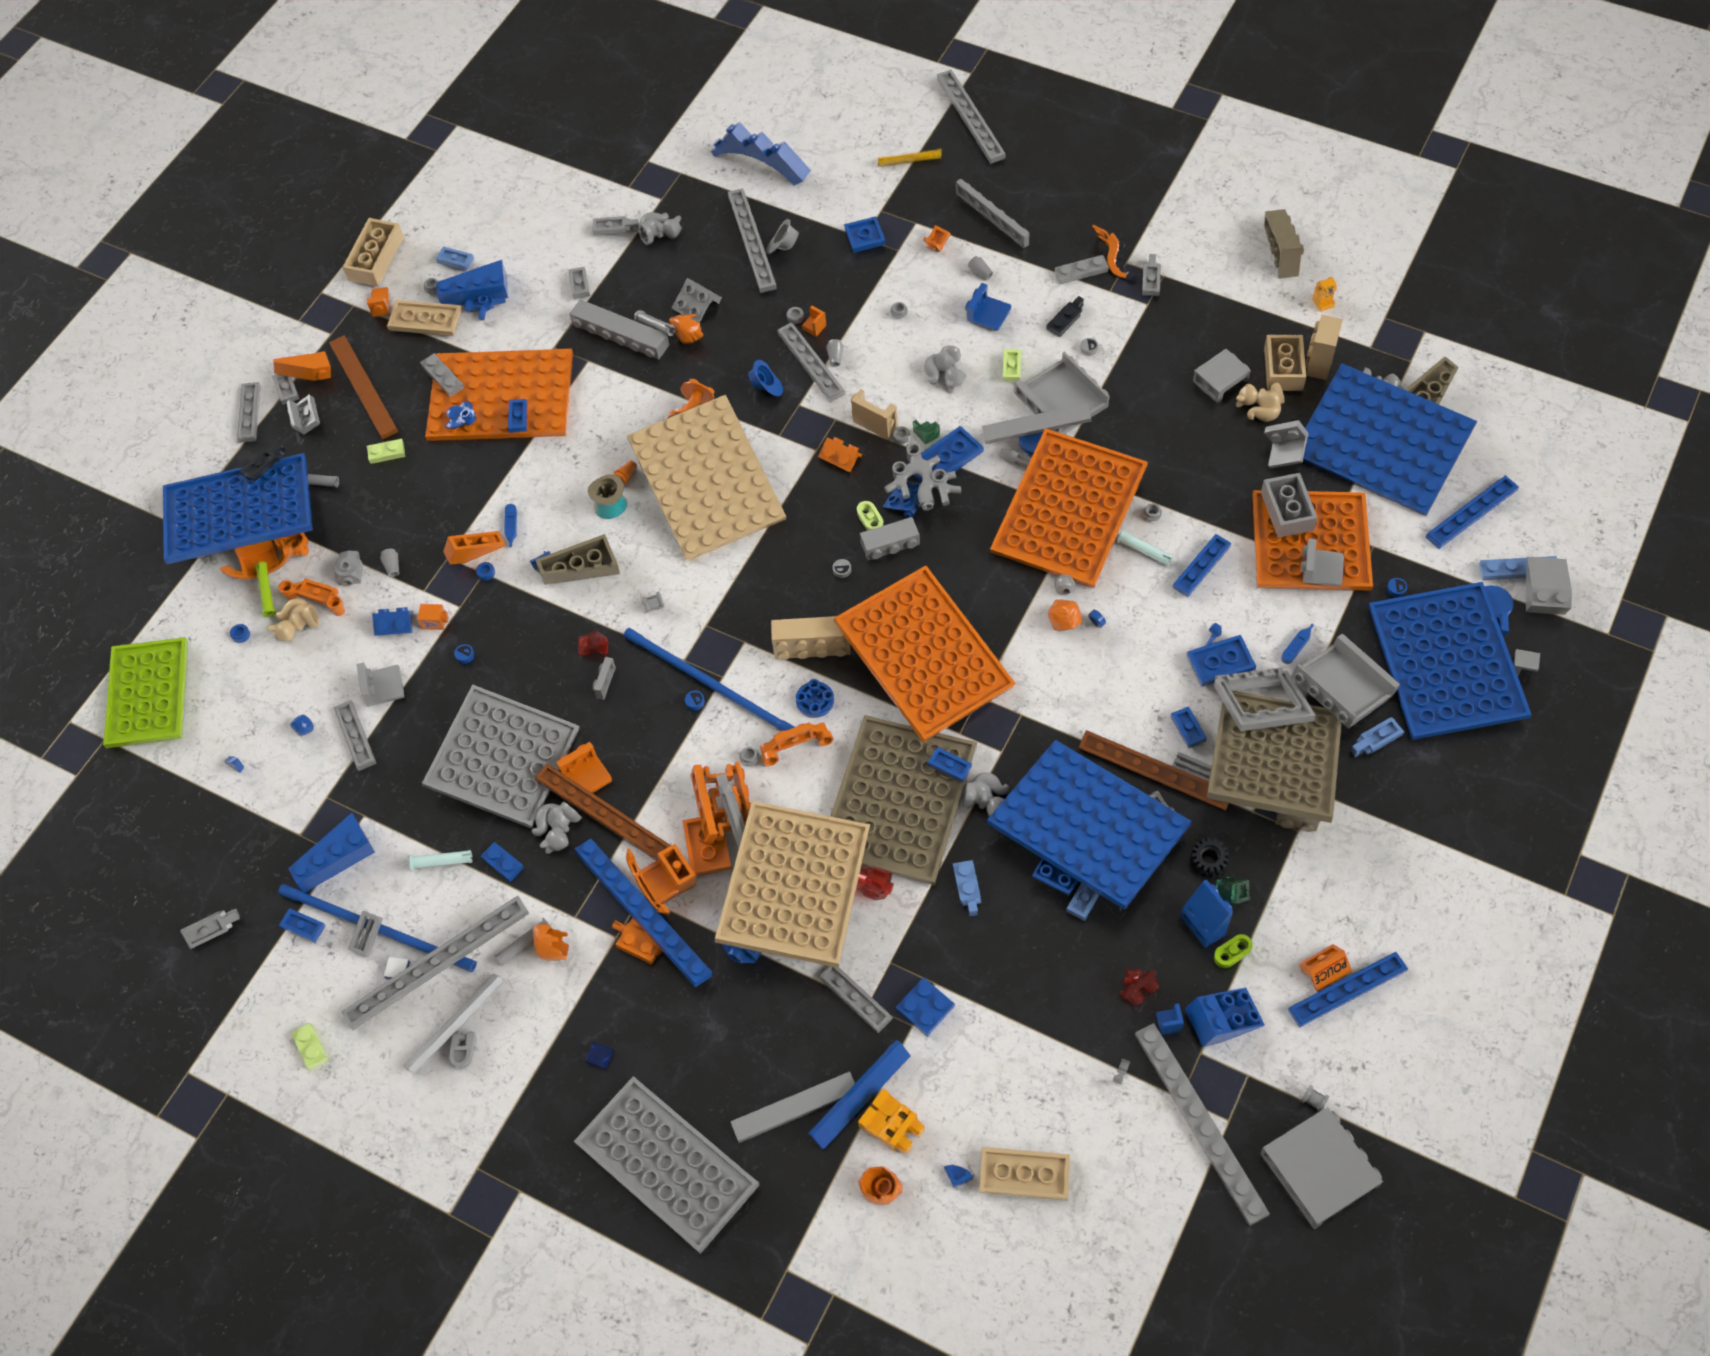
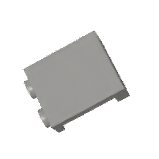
M1225 349L1194 371L1193 382L1218 403L1223 399L1225 391L1241 380L1247 382L1251 370L1246 364L1237 359L1235 354Z

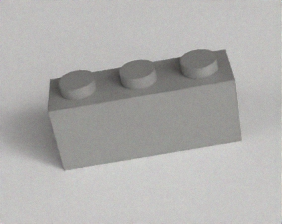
M911 517L860 533V541L867 560L878 559L887 554H895L907 548H914L920 545V536Z

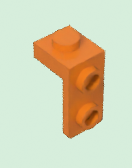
M388 287L371 290V298H367V305L372 317L389 315Z

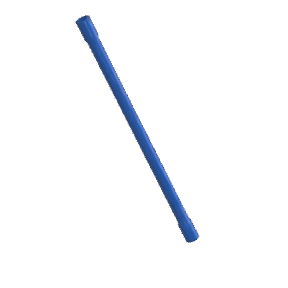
M630 627L625 630L623 636L629 641L640 645L776 727L780 732L795 728V726L785 720L779 719L646 639Z
M282 884L278 890V894L299 901L355 925L359 921L360 915L301 892L299 889L287 884ZM367 918V920H366V923H365V925H364V928H366V926H367V923H368V920H369L368 918ZM383 924L380 925L378 934L427 954L438 948L433 944ZM463 957L454 965L472 973L476 968L477 961Z

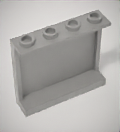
M1065 351L1062 353V360L1025 383L1021 379L1014 382V394L1034 414L1088 403L1090 415L1093 417L1107 408L1109 404L1108 392L1102 389L1097 381L1091 378L1085 369L1080 367L1074 358ZM1080 424L1052 431L1066 434Z
M1343 634L1337 637L1332 646L1303 666L1298 663L1291 675L1298 684L1347 728H1350L1392 698L1400 686L1394 678Z
M1328 1107L1263 1147L1260 1153L1313 1229L1322 1225L1325 1220L1374 1188H1379L1383 1183L1380 1172L1377 1168L1370 1165L1367 1161L1366 1153L1363 1149L1356 1146L1353 1142L1352 1134L1342 1127L1338 1115Z

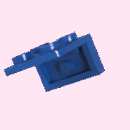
M981 283L978 289L974 290L971 301L966 303L967 321L998 331L1011 311V304L988 297V285Z

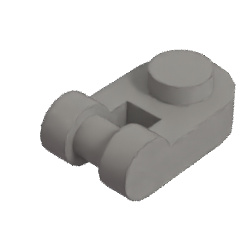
M456 1031L452 1035L449 1058L454 1067L463 1069L471 1063L476 1041L475 1032L461 1034L460 1031ZM461 1042H466L465 1046H459Z

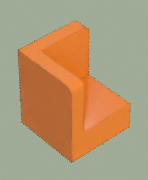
M811 306L809 308L810 317L802 325V330L817 337L826 327L825 312Z

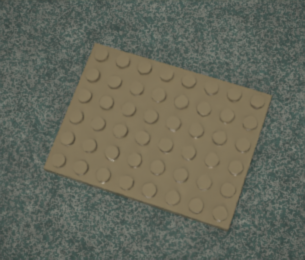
M1232 691L1243 712L1256 714L1258 710L1267 709L1268 711H1275L1281 707L1295 708L1291 701ZM1222 701L1207 798L1332 823L1341 722L1326 708L1309 705L1316 715L1313 722L1240 731Z
M864 715L830 817L870 824L861 867L935 885L967 777L962 783L929 767L928 761L936 748L939 747L972 763L977 742L941 733L922 742L911 726Z

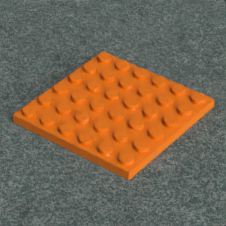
M1253 490L1257 588L1372 591L1373 579L1365 492L1307 491L1318 517L1314 531L1278 538L1261 490ZM1309 538L1316 539V550L1338 552L1344 555L1341 586L1303 582L1301 564L1305 557H1302L1303 545L1307 546Z

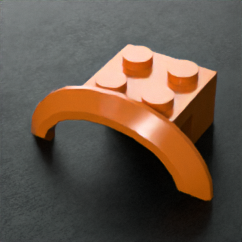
M273 540L235 548L234 550L239 558L242 572L230 568L229 565L221 567L220 570L231 578L254 579L257 578L255 564L266 562L268 574L283 567L292 556V546L282 547L283 552L279 559Z
M676 844L659 852L658 860L641 870L636 863L633 853L629 848L627 849V864L643 894L658 913L669 915L670 911L663 903L695 886V873Z

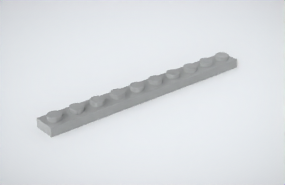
M517 895L341 1011L349 1028L352 1030L356 1029L527 916L529 912L520 897Z
M1153 1023L1135 1032L1137 1040L1248 1225L1251 1226L1268 1217L1270 1213L1155 1024Z

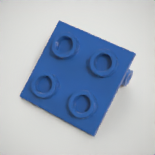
M907 481L910 497L904 499L901 489L896 488L882 507L904 511L906 518L913 517L916 509L920 507L918 489L921 483Z

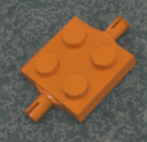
M633 917L627 925L617 920L614 921L612 928L622 932L615 944L616 948L652 965L656 957L663 952Z

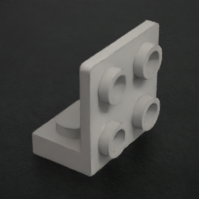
M687 278L672 309L682 315L695 314L696 317L691 319L700 323L709 304L713 301L720 303L722 297Z
M1300 421L1267 426L1265 434L1273 443L1268 466L1276 468L1302 463L1308 432Z
M364 662L356 664L361 697L367 707L405 697L399 665L371 671L370 668L367 669Z

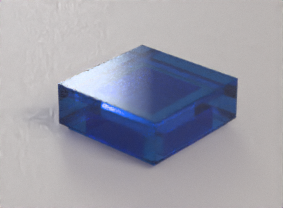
M594 1041L585 1061L588 1064L606 1069L614 1050L611 1047Z

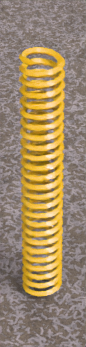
M942 150L922 151V153L917 152L914 154L904 153V155H891V157L889 155L886 158L881 156V158L878 157V166L879 161L880 166H882V163L883 166H887V162L888 165H892V161L893 164L895 162L897 164V159L898 164H900V161L901 164L905 163V160L906 163H910V158L911 162L913 160L915 162V157L917 162L918 159L923 161V157L924 161H928V156L929 160L931 158L933 160V155L934 159L936 157L938 159V153L941 159Z

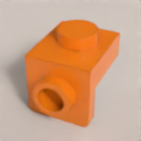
M935 225L929 237H924L923 241L928 249L932 251L936 249L941 252L951 234Z

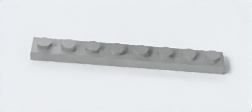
M952 69L937 74V80L990 164L1005 159V152Z
M744 189L729 191L728 198L759 291L762 293L777 289Z

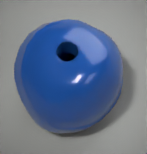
M306 715L297 716L290 724L291 728L299 736L307 735L314 729L313 722Z

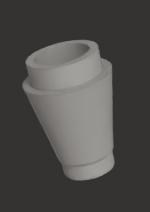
M974 256L968 264L970 271L986 280L993 275V272L981 257Z
M837 339L830 340L826 346L830 365L833 367L841 365L844 347L842 342Z
M395 549L383 550L380 559L388 576H398V553Z

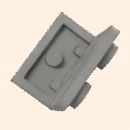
M1309 538L1307 546L1303 545L1302 557H1305L1301 564L1303 582L1341 586L1344 555L1338 552L1316 550V539Z

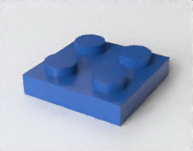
M876 216L844 224L853 253L886 245Z
M923 977L896 1006V1011L928 1037L955 1007V1003Z

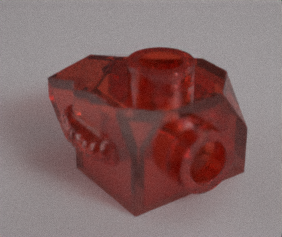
M861 867L856 890L870 899L876 901L883 900L892 892L894 883L891 882L893 873L876 867Z

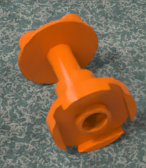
M689 379L688 382L682 384L680 389L683 396L689 400L688 403L683 404L681 409L672 410L668 418L714 400V390L700 384L695 379Z

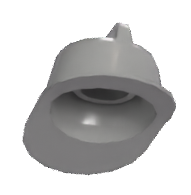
M786 219L781 224L777 233L766 248L767 254L772 253L777 248L788 250L795 244L799 233L790 226L789 219Z

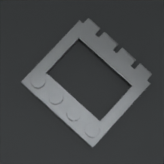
M1273 668L1267 671H1250L1249 674L1248 672L1231 674V676L1229 674L1215 676L1214 687L1240 731L1313 722L1315 720V713L1287 670L1283 671L1282 668ZM1282 685L1295 708L1281 707L1275 711H1268L1267 709L1258 710L1256 714L1243 712L1232 691Z

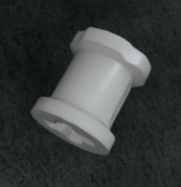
M659 591L655 595L646 598L642 597L646 612L657 607H664Z
M1309 1085L1300 1102H1306L1315 1107L1317 1112H1320L1330 1096H1324L1314 1090L1312 1085Z

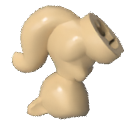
M1277 382L1272 384L1270 391L1262 388L1258 392L1253 385L1246 384L1236 397V407L1258 403L1260 407L1251 408L1247 413L1248 418L1253 420L1256 417L1264 422L1275 420L1281 412V404L1284 403L1282 388Z
M295 598L286 602L283 609L275 613L276 618L280 622L276 625H269L267 628L275 633V638L281 641H292L295 636V629L303 630L305 625L316 628L319 626V617L313 605H309L303 599Z

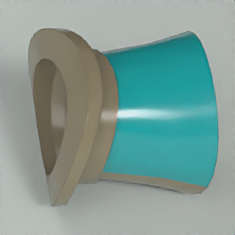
M617 475L602 476L593 481L588 487V495L595 502L594 511L601 518L612 519L618 517L627 507V500L623 496V482Z

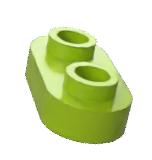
M1243 934L1233 937L1216 949L1214 954L1215 963L1222 968L1231 967L1250 954L1253 947L1252 940ZM1243 945L1245 949L1241 950L1237 946ZM1221 956H1226L1228 960H1222Z

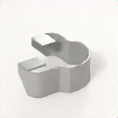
M1122 1058L1117 1071L1120 1074L1113 1077V1082L1122 1084L1130 1061Z

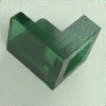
M914 420L913 432L927 445L940 437V425L936 421L932 424L928 421L920 424L917 420Z
M1234 877L1216 880V888L1223 900L1231 903L1249 900V880Z

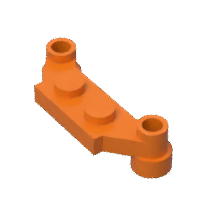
M306 578L295 584L290 580H284L279 584V591L287 600L301 597L328 606L330 611L336 616H341L345 612L344 604L341 598L337 596L339 593L337 588Z
M808 722L800 724L795 728L773 735L774 738L763 743L760 746L762 760L765 766H772L779 761L777 755L779 751L812 739H817L820 746H827L833 742L834 738L825 723L814 725Z

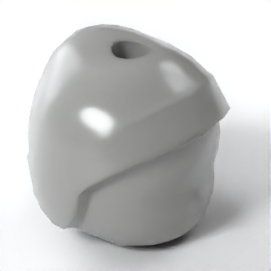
M1062 574L1055 579L1054 585L1059 595H1068L1074 591L1075 582L1071 576Z

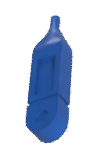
M508 504L505 507L504 532L510 548L512 547L513 540L517 537V509L514 504Z
M1314 624L1300 630L1282 654L1281 660L1283 663L1291 664L1309 641Z

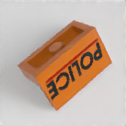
M1334 944L1299 963L1301 971L1311 977L1317 992L1352 972L1345 951Z

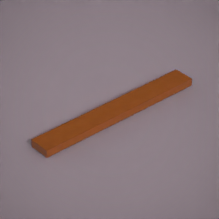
M345 335L329 342L382 440L398 433L395 424Z
M1085 731L1079 745L1080 749L1227 810L1228 802L1207 798L1209 781L1093 732Z
M548 763L535 777V781L655 861L658 860L659 852L671 846Z

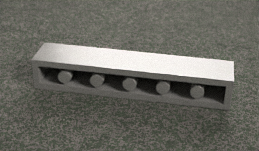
M581 299L569 313L572 325L587 330L591 334L602 336L606 340L617 342L619 345H624L634 351L644 353L648 357L660 359L669 346L667 334Z

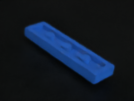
M1215 534L1173 583V588L1189 597L1229 550L1231 542Z

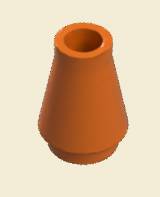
M630 460L615 470L614 475L621 478L623 485L628 484L634 471L637 469V464Z

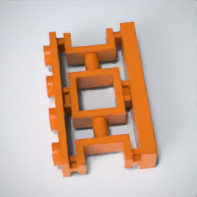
M735 762L734 765L727 764L725 774L728 782L734 779L735 786H732L740 812H742L744 824L746 825L751 802L749 803L748 799L749 788L744 783V769L741 768L740 762ZM700 764L693 765L690 777L705 843L714 844L715 840H723L724 832L732 831L725 809H718L716 797H720L716 776L724 773L710 774L709 767L704 766L702 768ZM716 783L717 788H709L707 792L706 784ZM724 817L725 823H717V826H715L714 818Z

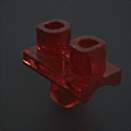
M1128 968L1124 971L1127 978L1123 980V983L1126 986L1129 983L1132 984L1119 995L1122 999H1128L1134 1006L1139 1005L1146 999L1139 989L1144 986L1148 993L1151 994L1160 987L1155 979L1157 973L1153 969L1150 972L1146 971L1142 976L1138 977L1142 973L1139 968L1135 971Z

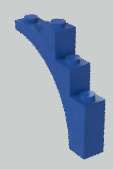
M741 122L735 125L731 124L726 129L727 133L722 139L716 140L713 144L714 148L711 150L714 156L734 153L762 161L782 174L794 186L803 182L811 171L785 141L774 145L763 132L752 135Z

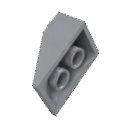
M1527 556L1526 612L1565 615L1572 608V589L1567 559Z

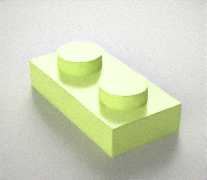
M1004 349L1003 381L1016 382L1020 379L1021 350Z
M402 439L367 446L370 464L405 457Z
M311 1023L291 1033L309 1070L328 1060Z

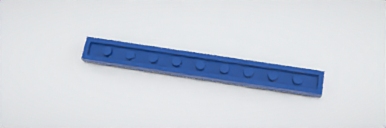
M592 839L575 848V854L694 987L712 977V971Z

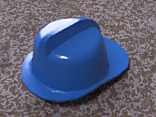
M756 360L753 364V369L748 372L752 386L757 390L767 391L773 396H781L783 387L779 379L771 371L767 363L763 360Z

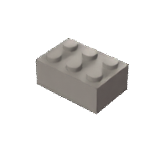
M1296 473L1264 480L1261 494L1277 537L1314 531L1318 517L1301 474Z

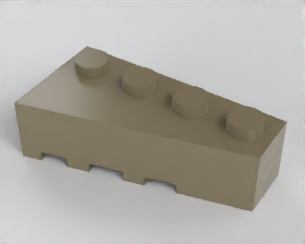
M1285 209L1265 211L1264 229L1268 242H1270L1271 254H1274L1275 267H1279L1277 272L1278 279L1299 276L1304 246L1300 244L1299 235H1296L1295 226L1291 223L1290 215L1288 216Z
M605 534L536 559L545 585L620 574L618 563Z

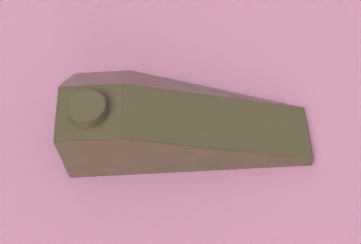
M1443 357L1405 390L1440 404L1459 367L1447 357Z

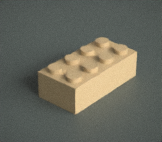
M368 218L343 265L348 281L379 287L404 238L398 223Z
M836 616L771 620L775 659L786 660L789 658L805 659L807 657L823 658L835 655L839 657L851 655L850 643L835 624L834 618Z

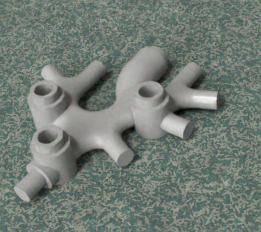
M913 435L908 436L906 450L907 459L910 463L906 465L904 462L899 461L893 464L892 470L895 480L884 487L885 491L889 493L899 488L903 498H909L907 479L911 475L917 474L923 478L918 489L920 507L923 510L933 508L934 499L931 489L934 487L939 489L942 505H948L950 503L948 493L961 494V486L947 484V480L956 478L955 471L948 473L943 469L932 471V467L940 462V458L936 455L930 460H924L921 455L920 445L915 442Z

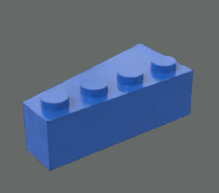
M502 260L436 282L437 296L440 304L464 305V302L469 298L481 295H489L492 298L505 296V299L508 298L507 276Z
M351 813L288 869L296 884L306 893L372 855L375 851L360 824Z

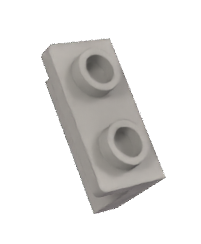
M308 395L298 403H294L291 400L287 401V411L291 420L290 424L294 430L306 434L320 424L314 397Z

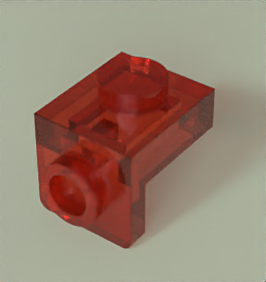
M595 630L578 637V654L581 656L595 651H599L602 654L608 653V638Z

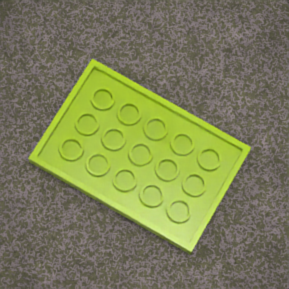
M186 637L111 647L103 745L106 748L182 739L188 640Z

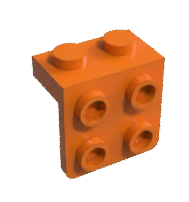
M590 742L580 745L575 751L562 756L556 762L561 773L591 793L596 792L612 781L610 774L597 757L594 747Z

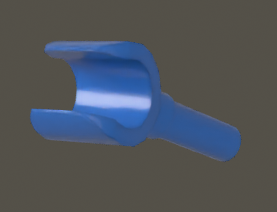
M1214 623L1209 628L1212 635L1206 645L1212 644L1216 637L1221 636L1222 627L1217 623Z

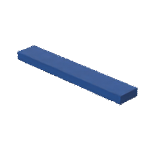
M1506 475L1428 532L1425 538L1440 549L1515 493L1519 486Z
M1394 952L1289 1007L1288 1011L1299 1028L1407 972L1408 968L1398 953Z
M896 1040L808 1133L821 1149H824L911 1057L901 1042Z

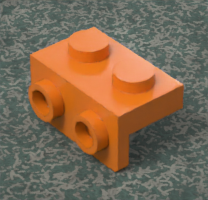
M827 437L818 457L851 472L858 456L862 457V454L858 452L859 448L851 444L847 447L842 445L844 441L836 437L833 440Z

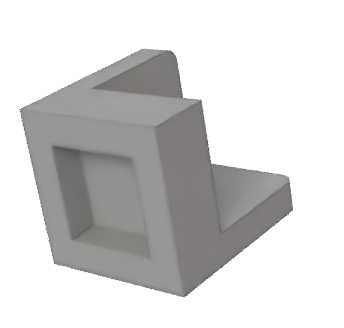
M1516 649L1511 660L1517 676L1521 669L1537 672L1539 669L1540 653Z

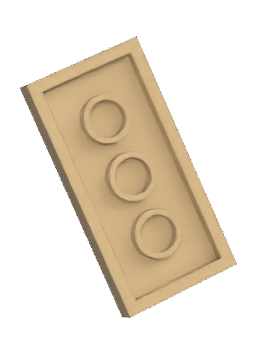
M396 300L387 327L390 331L454 336L462 308L461 305Z
M982 1147L979 1193L1068 1201L1070 1154Z

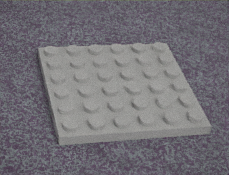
M472 684L422 782V786L532 829L536 822V814L544 805L550 792L549 789L535 781V777L546 763L559 771L556 762L562 756L568 754L579 731V725Z

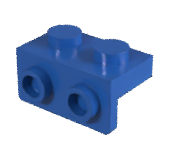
M408 607L396 608V612H389V609H378V613L372 614L374 636L413 633L411 614H414L413 611H408Z

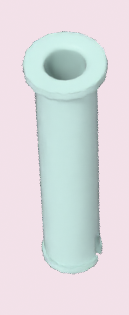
M1123 530L1118 537L1117 543L1121 542L1166 566L1169 565L1173 558V555L1126 533V530Z
M468 850L415 857L410 855V868L414 871L415 868L472 863V852Z

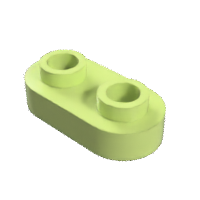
M863 501L858 504L857 515L867 531L884 526L883 518L872 502Z

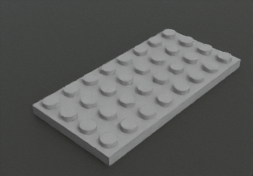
M634 1076L574 1140L577 1146L700 1254L759 1186V1183Z

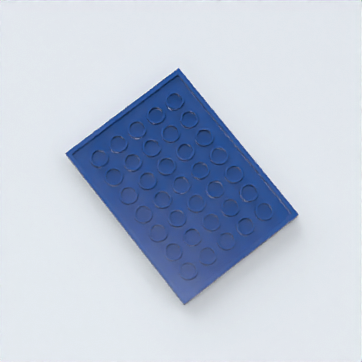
M1341 363L1305 428L1308 432L1303 461L1427 516L1474 430L1477 421Z
M305 453L282 458L255 482L241 475L240 470L243 468L241 467L163 485L165 563H176L312 531Z
M1483 582L1369 603L1368 607L1391 677L1400 684L1396 692L1412 740L1529 719L1532 714Z
M1055 740L988 818L987 824L1125 910L1189 828L1191 820Z

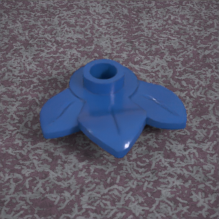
M464 401L460 406L450 407L446 411L450 420L445 427L456 429L463 424H473L476 420V413L472 409L473 405L468 401Z

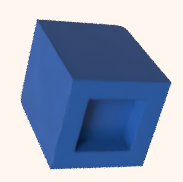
M1179 1003L1174 1004L1172 1010L1156 1012L1161 1035L1182 1031L1184 1022Z

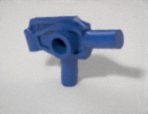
M481 295L465 301L464 308L466 312L471 310L479 311L478 319L483 321L487 311L494 308V305L506 303L505 296L492 298L489 295Z

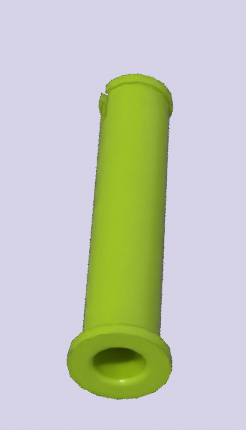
M258 562V564H255L263 609L261 614L264 617H271L275 615L276 610L273 606L267 563Z

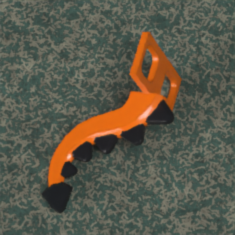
M1093 225L1092 228L1097 237L1105 241L1106 245L1109 246L1107 264L1112 274L1119 278H1125L1127 281L1136 278L1137 275L1129 270L1125 273L1124 267L1119 269L1122 266V262L1117 260L1123 258L1119 251L1125 247L1124 243L1119 242L1123 233H1111L1109 236L1107 231Z

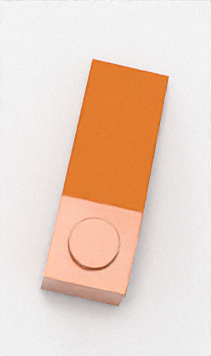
M325 351L273 359L274 374L312 381L331 378V367Z
M499 531L448 536L443 552L450 565L467 563L504 547L505 543Z

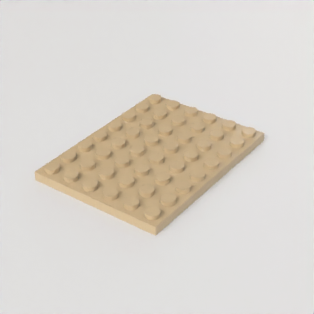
M726 395L627 435V439L687 562L786 520V515Z
M752 801L715 936V943L839 968L870 824Z

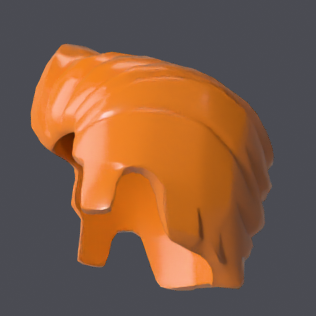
M695 314L677 315L669 319L670 324L676 327L675 335L683 344L694 343L703 337L700 323L691 319L696 317Z
M304 533L273 539L276 548L281 553L283 552L282 547L291 545L293 550L291 557L306 556L309 553L308 540Z
M1056 599L1047 612L1055 631L1061 632L1075 629L1076 626L1082 623L1079 606L1072 600Z
M548 924L534 926L533 940L538 957L546 961L566 960L569 945L563 942L562 937H567L568 933L555 930Z
M884 1166L868 1168L864 1171L858 1182L863 1197L874 1205H888L903 1192V1185L899 1178H897V1175Z

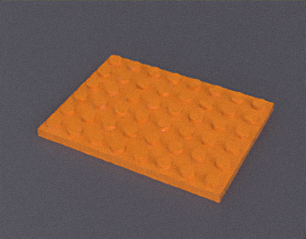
M572 349L436 353L438 358L462 382L464 389L449 397L433 379L425 436L427 441L566 436L573 360ZM527 399V431L509 433V400ZM464 401H468L473 405L472 409L476 413V420L473 424H463L456 429L445 427L450 420L446 414L450 407L460 406Z
M1045 428L992 543L990 552L1057 576L1062 574L1069 575L1074 579V582L1095 588L1148 466V462Z
M927 566L920 568L834 618L837 627L922 742L927 741L1010 690L1016 684Z

